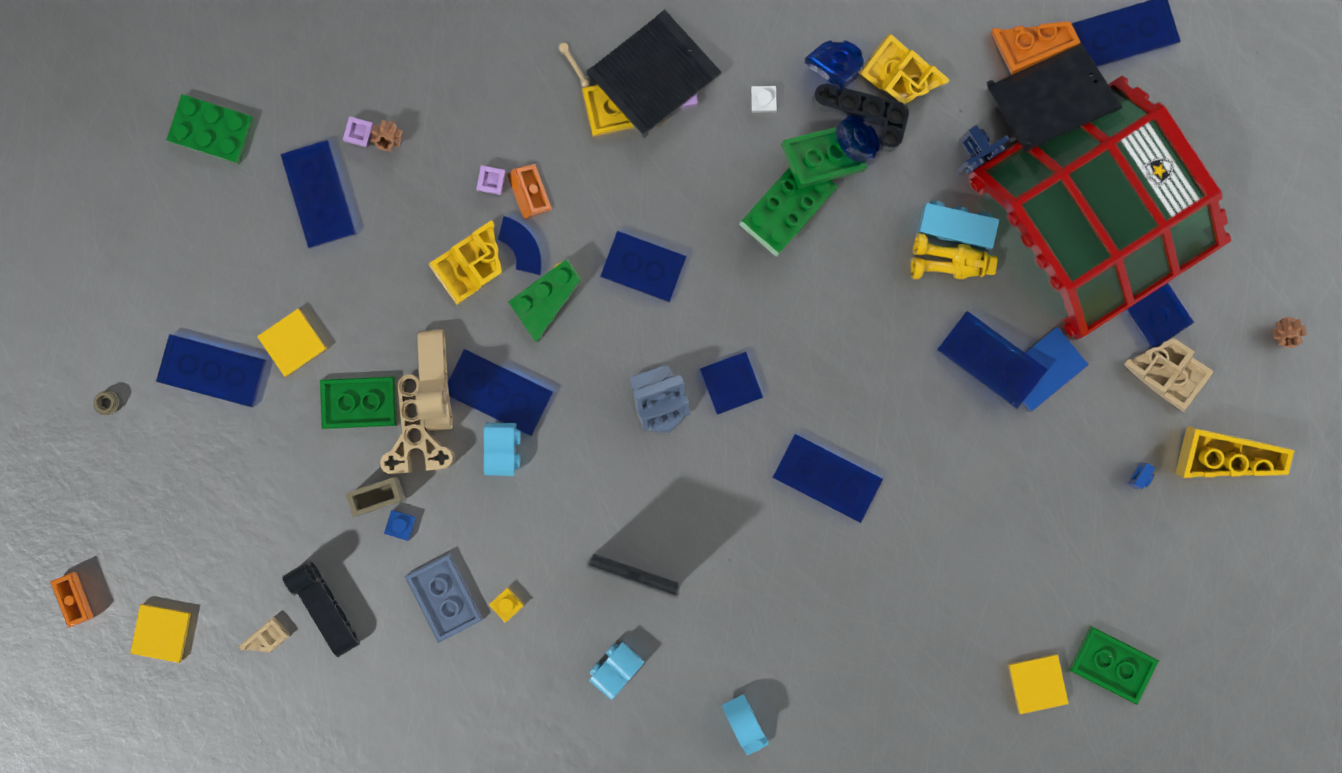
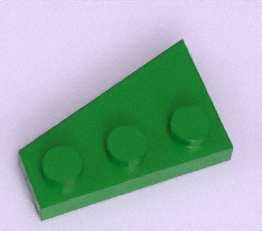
M565 259L508 301L535 342H539L549 324L554 321L561 307L568 301L582 281V278L569 259Z

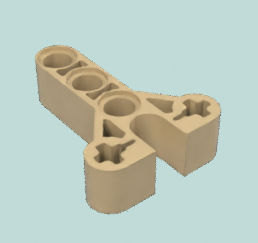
M444 330L418 331L419 386L416 393L418 414L421 420H424V426L428 432L453 429Z
M404 375L398 382L402 434L392 450L385 453L380 460L381 469L387 474L413 472L411 454L417 448L424 452L426 471L446 469L455 462L456 456L454 451L449 447H443L427 431L424 426V420H421L419 414L414 418L408 415L409 406L416 404V393L419 386V377L414 375ZM413 379L417 384L416 390L408 393L405 389V384L408 380ZM417 428L422 436L420 441L415 443L411 440L410 433L413 429ZM442 451L449 457L448 460L444 461V465L442 461L431 460V458L440 456ZM392 458L398 461H405V463L395 465L394 468L388 465V461H391Z

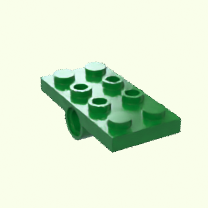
M789 167L741 220L739 225L777 257L838 186L830 180L798 189Z

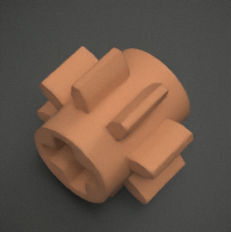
M382 120L380 126L373 125L371 142H375L379 150L391 152L393 145L396 147L400 146L402 130L398 129L395 122Z
M1286 317L1276 322L1277 328L1272 330L1274 339L1278 340V345H1283L1287 348L1298 346L1303 342L1302 336L1307 335L1305 325L1301 324L1300 319L1296 320L1293 317Z

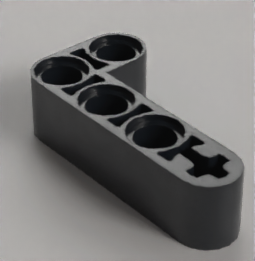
M821 84L816 88L812 102L818 110L880 125L879 147L885 152L895 151L903 140L909 117L908 107L904 103L831 84ZM823 93L827 94L828 99L826 102L822 101ZM836 95L840 96L836 105H834ZM845 98L852 99L855 106L853 108H846L842 100ZM869 104L875 105L878 108V113L870 114L866 106ZM890 111H899L902 119L894 120L890 115ZM884 135H894L896 143L888 144L885 141Z
M312 561L303 563L282 577L289 592L292 595H299L336 657H340L360 645L357 633Z

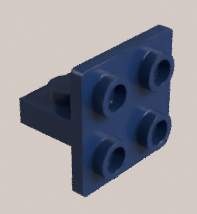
M977 125L969 129L959 140L971 159L961 165L957 172L961 174L966 171L969 174L985 162L984 158L990 161L1006 149L1004 144L1010 140L1009 137L1006 135L990 145L989 136L984 129H979Z

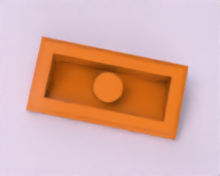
M535 164L515 168L508 173V179L523 219H529L552 210Z

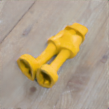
M917 233L912 250L914 255L939 256L950 258L952 261H931L913 257L910 265L912 279L919 280L926 272L953 274L954 278L962 280L968 277H984L985 274L995 275L998 257L995 255H988L986 251L982 252L974 249L969 244H958L957 247L935 245L928 242V237L924 233Z

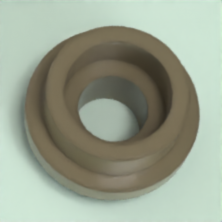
M112 391L99 392L93 402L95 410L101 415L114 414L118 410L120 403L118 396ZM107 398L111 401V405L108 408L104 405V401Z

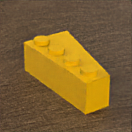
M1187 426L1175 474L1183 478L1289 475L1295 450Z

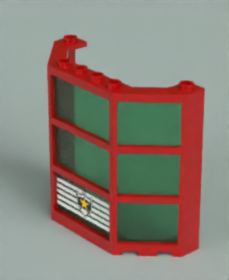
M1123 75L1108 84L1121 103L1122 109L1109 113L1107 116L1104 115L1102 118L1100 117L1098 120L1089 122V124L1080 126L1075 130H1071L1065 135L1057 136L1056 139L1038 145L1028 152H1024L1018 142L968 175L970 186L976 193L979 192L981 196L988 193L1008 212L1006 214L1007 219L1013 227L1017 226L1021 232L1020 238L1027 248L1031 247L1035 253V262L1042 270L1045 269L1050 276L1048 280L1055 291L1059 290L1068 314V316L1063 318L1065 322L1064 329L1070 337H1074L1076 340L1085 337L1232 241L1231 235L1228 232L1226 233L1224 229L1228 221L1225 209H1220L1219 201L1223 199L1220 188L1167 108L1160 102L1153 104L1149 101V94L1138 86L1134 89L1128 85V79Z

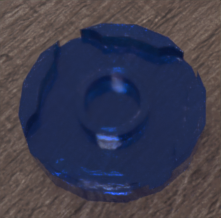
M852 115L847 116L837 125V141L849 158L859 163H866L876 157V153L880 149L879 138L871 125L867 126L863 123L865 121L863 118Z

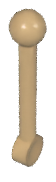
M561 43L559 50L566 55L578 74L582 87H589L590 80L585 78L569 53V46L566 43Z

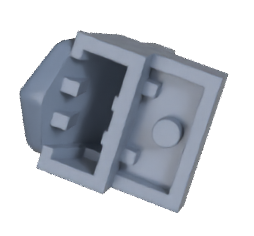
M664 365L630 378L636 411L643 431L670 433L683 421L685 416L690 415L684 381L681 375L673 377L668 366Z

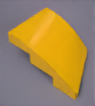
M887 34L858 72L860 76L885 95L904 104L949 82V79L935 66L929 65L913 50L907 49L892 34Z
M492 220L429 263V267L456 305L502 273Z

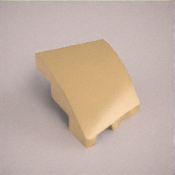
M1175 338L1164 342L1161 346L1146 351L1132 360H1127L1124 364L1143 383L1182 412L1186 411L1214 373L1213 370L1193 358L1195 351Z

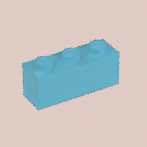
M930 201V203H926L922 207L917 233H924L928 238L957 245L969 244L972 248L990 251L993 249L999 219L993 218V214L987 212L969 213L968 208L955 206L954 209L944 207L945 203L939 201Z

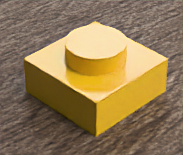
M507 587L489 606L506 623L524 604Z

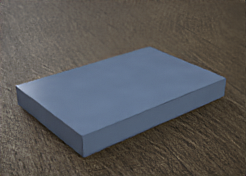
M450 553L404 576L438 643L483 620Z

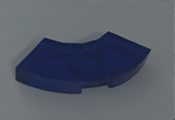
M503 216L498 241L507 244L513 250L516 258V270L541 276V253L534 237L521 223Z

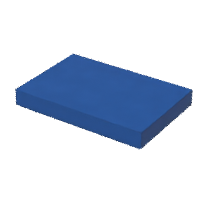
M1055 327L1003 369L999 375L1025 407L1032 412L1089 364L1061 330Z

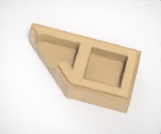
M273 617L239 645L238 648L240 650L270 653L291 635L280 621Z

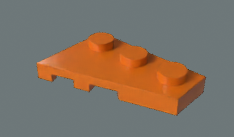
M1070 21L1040 24L1035 27L1015 26L1013 29L1001 30V28H994L991 30V35L1011 75L1081 43Z

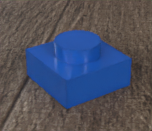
M1139 463L1127 484L1135 489L1148 487L1154 478L1152 473L1155 467L1148 463Z
M391 510L384 534L409 541L416 516Z

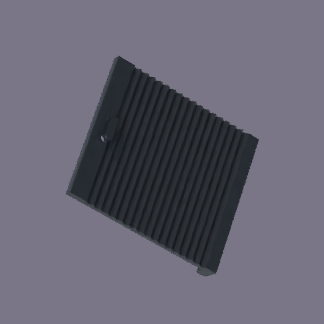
M665 9L586 71L587 75L593 79L640 132L643 138L649 134L651 129L722 74L720 69Z
M1082 43L994 83L993 80H989L987 82L989 93L1024 152L1047 143V141L1056 139L1057 136L1065 135L1067 132L1075 130L1080 126L1089 124V122L1098 120L1104 115L1107 116L1109 113L1122 109L1121 103Z
M595 553L587 565L588 567L675 597L679 593L678 582Z

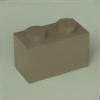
M393 477L345 493L353 517L406 501L399 477Z

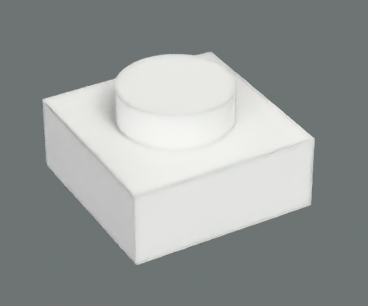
M751 86V113L776 112V86Z

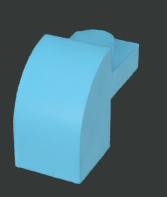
M744 694L722 705L727 719L747 756L769 745Z

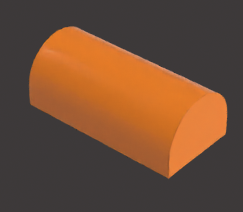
M72 572L50 581L68 628L94 618L77 572Z

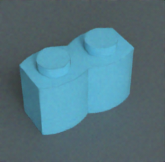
M516 423L485 424L484 475L514 476L516 469H520L521 455L516 454V445H520L521 431L516 430Z
M623 641L619 645L615 642L606 652L609 657L603 664L598 661L589 671L592 675L589 681L610 700L619 693L645 663V660Z

